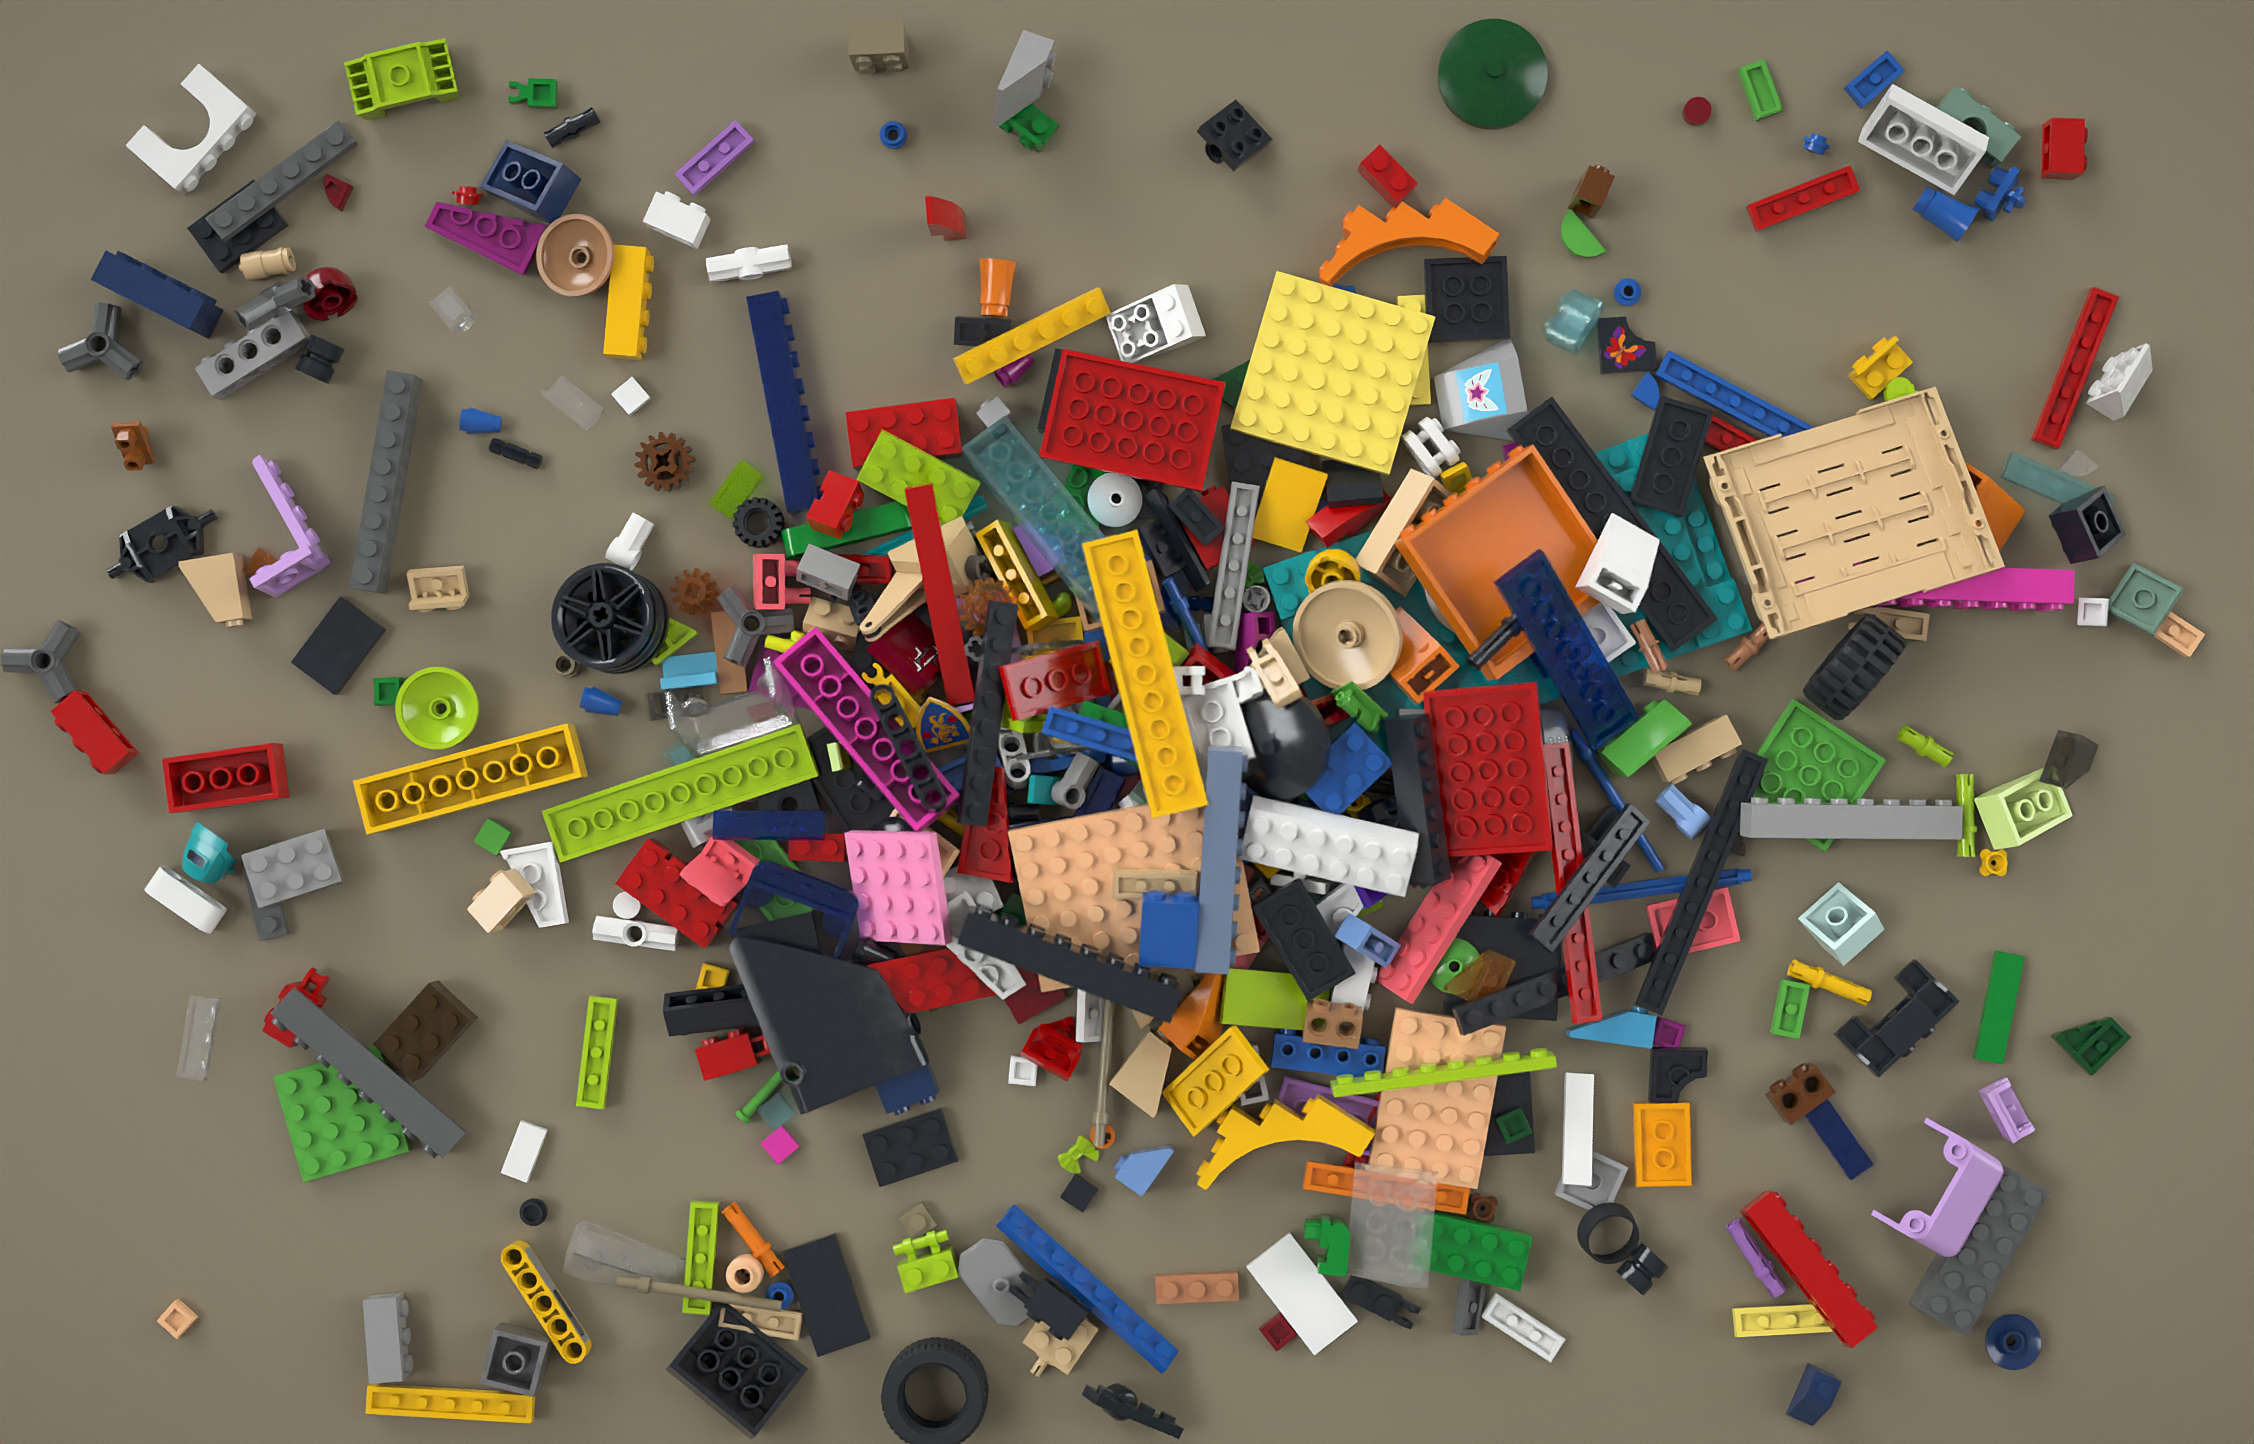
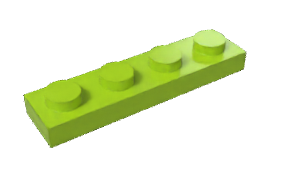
M589 996L576 1106L604 1109L606 1107L619 998Z
M696 1200L690 1202L685 1286L713 1290L720 1202ZM683 1297L682 1313L710 1315L712 1313V1301Z

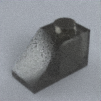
M2058 730L2039 781L2064 789L2068 788L2090 770L2099 745L2083 735Z

